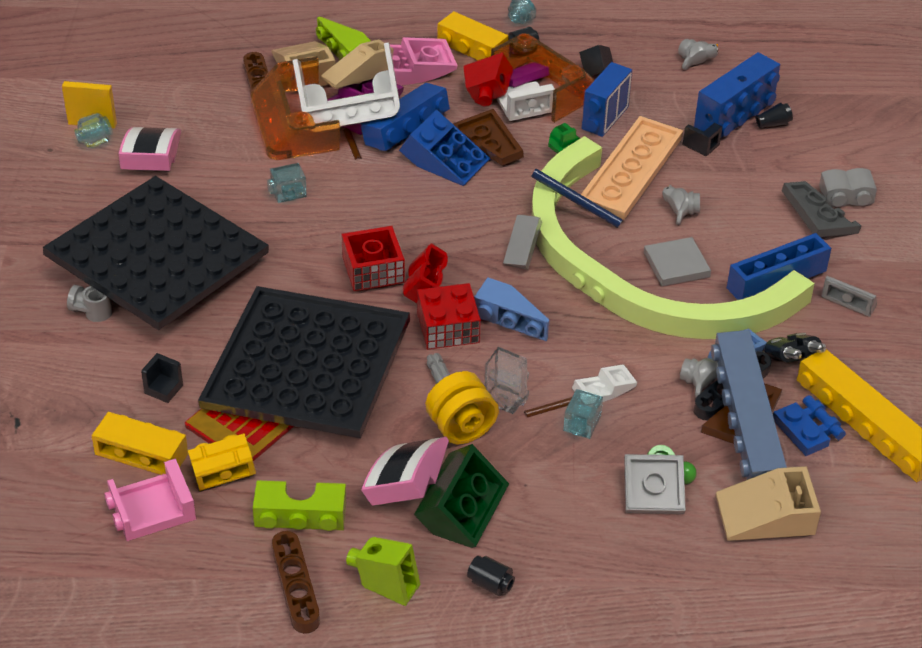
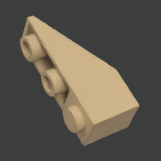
M378 39L360 44L323 73L321 79L336 89L373 79L377 73L388 70L384 42ZM390 47V48H391L392 58H393V51H394V49H393L392 47Z

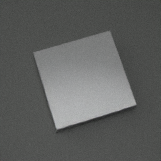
M692 237L644 246V254L661 286L708 278L711 275V269Z
M625 454V513L684 514L683 455Z

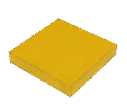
M63 82L62 91L68 125L115 129L117 120L112 85Z

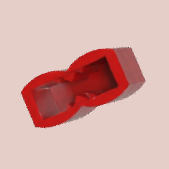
M431 243L411 262L408 269L409 278L403 285L405 297L417 303V289L434 288L441 285L443 280L442 270L447 266L448 256L445 251Z

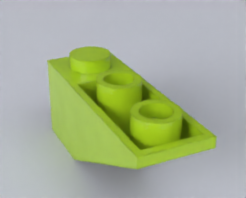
M317 17L316 35L338 57L339 61L360 44L371 41L363 32L323 17Z

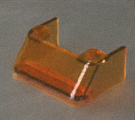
M522 33L491 49V56L503 52L513 69L533 62L549 67V75L546 77L560 85V87L553 90L551 121L554 123L584 106L585 90L594 82V79L583 68L536 38Z
M318 56L298 59L301 62L305 85H319ZM293 60L276 64L251 91V104L267 156L273 160H284L340 150L339 120L314 123L313 117L307 112L291 113L285 92L298 90Z

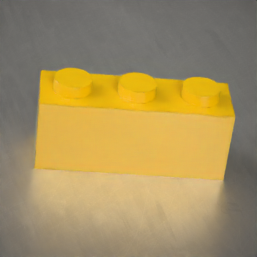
M455 11L437 25V39H446L450 48L471 58L481 60L501 52L505 56L508 54L509 35Z
M107 412L91 435L95 455L160 475L166 474L164 462L176 459L180 468L188 455L185 434L112 412Z

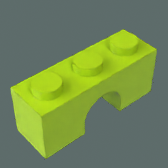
M257 480L253 502L254 527L293 528L297 530L320 529L326 531L344 530L346 484L316 483L315 492L310 498L294 500L287 495L286 481Z

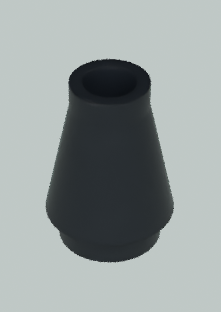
M778 103L765 112L756 115L755 119L759 129L765 127L788 125V122L793 120V114L788 103Z

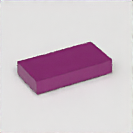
M533 62L513 69L509 86L514 88L549 75V67Z

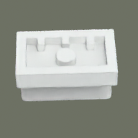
M530 82L514 88L508 87L507 93L496 99L509 121L520 120L554 112L555 88L552 84L539 86L538 82Z

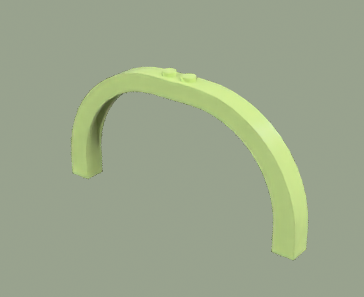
M584 136L556 154L543 168L542 172L570 188L578 180L601 166L602 147ZM536 181L533 191L532 216L540 217L542 220L536 241L541 254L553 269L573 284L574 287L580 289L594 301L600 303L616 315L636 325L672 336L716 339V334L721 332L750 329L752 332L757 333L784 322L811 302L815 283L795 270L765 291L732 302L716 304L686 303L647 293L617 276L585 254L568 239L562 231L555 214L556 205L562 195Z

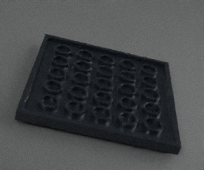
M157 176L152 177L43 246L44 256L158 331L269 253V245Z
M256 286L198 399L199 408L361 439L410 322V312Z

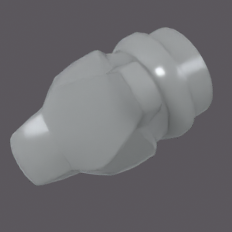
M684 39L678 48L679 55L685 59L682 68L687 70L692 65L715 58L718 55V44Z
M672 185L663 189V199L670 204L677 215L676 225H681L683 217L688 213L691 215L700 213V193H693V191L687 193L683 188H674Z
M686 358L681 368L680 379L688 384H694L695 397H697L704 388L717 378L716 369L718 363L710 358H704L700 361L695 358L692 360Z

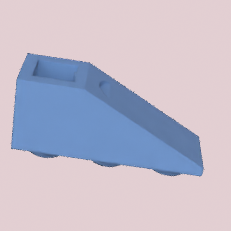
M491 278L485 280L474 296L480 319L544 341L548 340L549 319L512 285Z

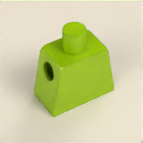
M372 537L369 538L361 550L351 548L347 554V565L358 568L361 583L366 589L406 606L421 585L412 544Z

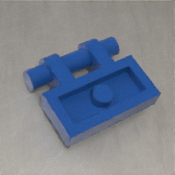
M811 395L803 399V403L807 407L805 409H802L795 402L773 412L774 422L805 456L829 447L830 438L828 436L833 435L837 440H841L846 435V432L841 428L839 420L834 416L831 417L825 411L826 407L822 402L815 400ZM818 418L822 424L818 426L813 419Z

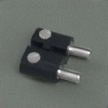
M795 333L787 335V338L778 337L769 340L765 345L764 351L771 359L789 363L798 361L800 358H807L816 352L824 353L826 345L816 336L807 335L806 333Z

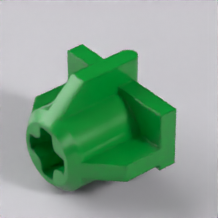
M563 123L551 131L548 147L558 154L579 140L580 137L576 135L574 127L571 128L568 124Z

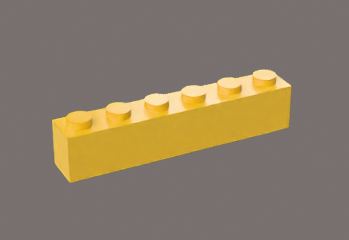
M827 349L824 353L816 352L800 362L797 381L804 388L816 396L822 404L836 413L842 421L856 430L862 438L876 447L882 455L897 465L903 473L910 476L915 482L922 480V428Z

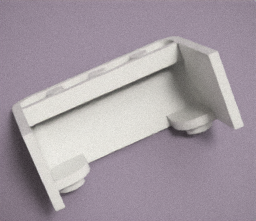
M389 42L384 43L388 70L381 71L373 78L374 93L327 101L326 92L323 87L318 84L305 85L301 62L298 59L293 60L303 119L309 129L318 131L390 118L398 113L400 101Z

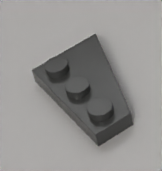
M806 181L784 183L781 191L813 234L817 233L820 237L859 234L862 225L856 221L851 223L844 217L845 212L839 207L836 209L832 208L826 203L827 198Z

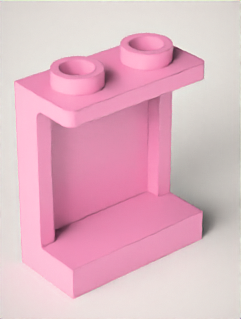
M176 459L164 462L166 474L120 488H116L113 479L107 480L109 491L104 493L108 509L115 510L116 513L112 514L117 531L123 530L127 541L196 520L194 500Z

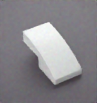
M624 365L601 368L597 377L575 380L572 389L584 406H590L608 401L636 387L637 381Z

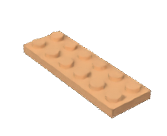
M639 116L581 195L625 220L683 138L684 130Z

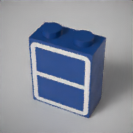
M611 62L585 90L582 119L583 130L603 137L629 107L632 69Z

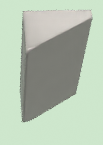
M517 215L503 264L525 270L529 269L542 224L540 217Z
M826 276L821 297L866 316H871L877 306L876 295Z

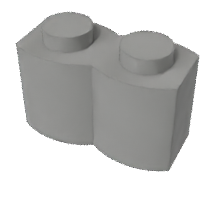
M855 168L848 171L832 169L821 173L819 187L822 195L827 198L826 203L831 207H842L848 204L866 206L874 203L877 188L870 170L865 168Z

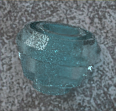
M511 0L508 7V16L514 23L523 24L535 19L536 8L530 0Z

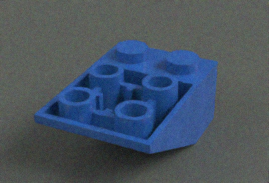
M438 110L433 112L414 130L399 149L417 167L462 186L490 159L488 155Z

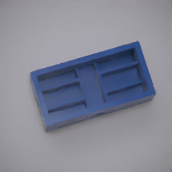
M757 52L700 90L694 127L705 131L715 122L722 126L721 138H723L738 126H742L751 117L758 115L761 110L772 105L777 96L776 87L780 79L779 70L781 64Z

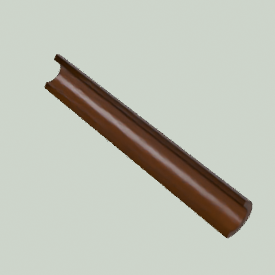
M345 128L343 131L354 159H362L351 131Z
M576 396L525 410L524 413H526L528 418L576 404L578 399Z

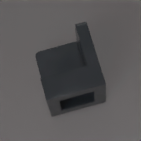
M597 45L579 52L586 78L601 74L613 62L610 47Z
M714 122L705 131H702L688 124L684 129L682 145L704 156H708L720 145L722 126Z
M156 353L141 371L144 394L163 402L169 403L183 386L180 362Z

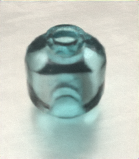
M99 113L79 119L77 123L78 128L74 129L78 142H83L88 148L107 143L110 140V135L113 134L108 118L106 116L103 117Z

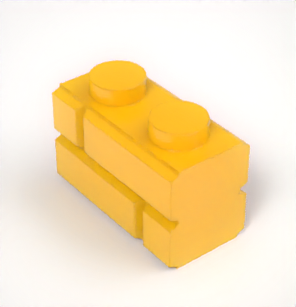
M245 434L228 435L221 441L211 444L201 443L194 449L188 450L199 491L256 474Z

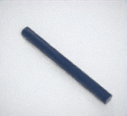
M537 168L534 170L531 177L613 226L618 228L622 221L620 217Z

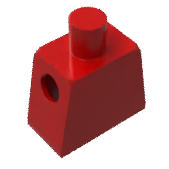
M503 52L464 65L463 67L466 89L475 103L487 107L492 104V99L504 96L507 93L513 67Z

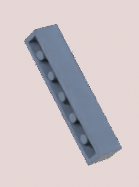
M750 330L717 333L715 344L711 345L712 360L718 363L716 369L717 380L719 384L723 383L722 400L724 406L729 407L728 424L729 428L735 431L734 448L736 453L741 454L740 472L742 477H746L749 480L777 468H787Z

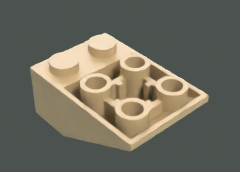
M313 41L272 50V54L291 92L298 91L293 65L294 59H298L301 62L305 85L318 84L326 86L328 84L321 79V75L335 65V58L327 46Z
M807 466L777 468L717 491L715 494L727 541L816 534L821 511Z

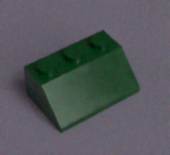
M473 444L465 446L448 454L440 468L436 483L430 485L414 515L433 535L474 548L477 546L509 483Z

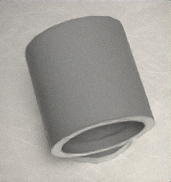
M79 285L72 286L67 298V308L69 311L85 312L86 317L93 322H102L110 318L112 315L110 298L91 286L86 289Z

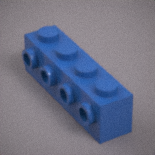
M424 83L399 99L400 109L395 116L360 123L365 145L386 151L401 140L407 139L433 112L438 110L443 114L450 109L447 89L430 83Z
M817 233L731 264L726 288L737 300H741L765 291L793 270L807 279L827 271L832 248Z

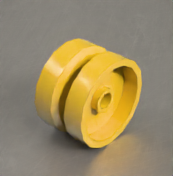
M469 371L455 372L444 377L428 393L425 402L427 413L437 424L442 435L448 438L449 443L457 445L469 443L480 438L493 426L499 414L497 402L486 390V387L477 375Z

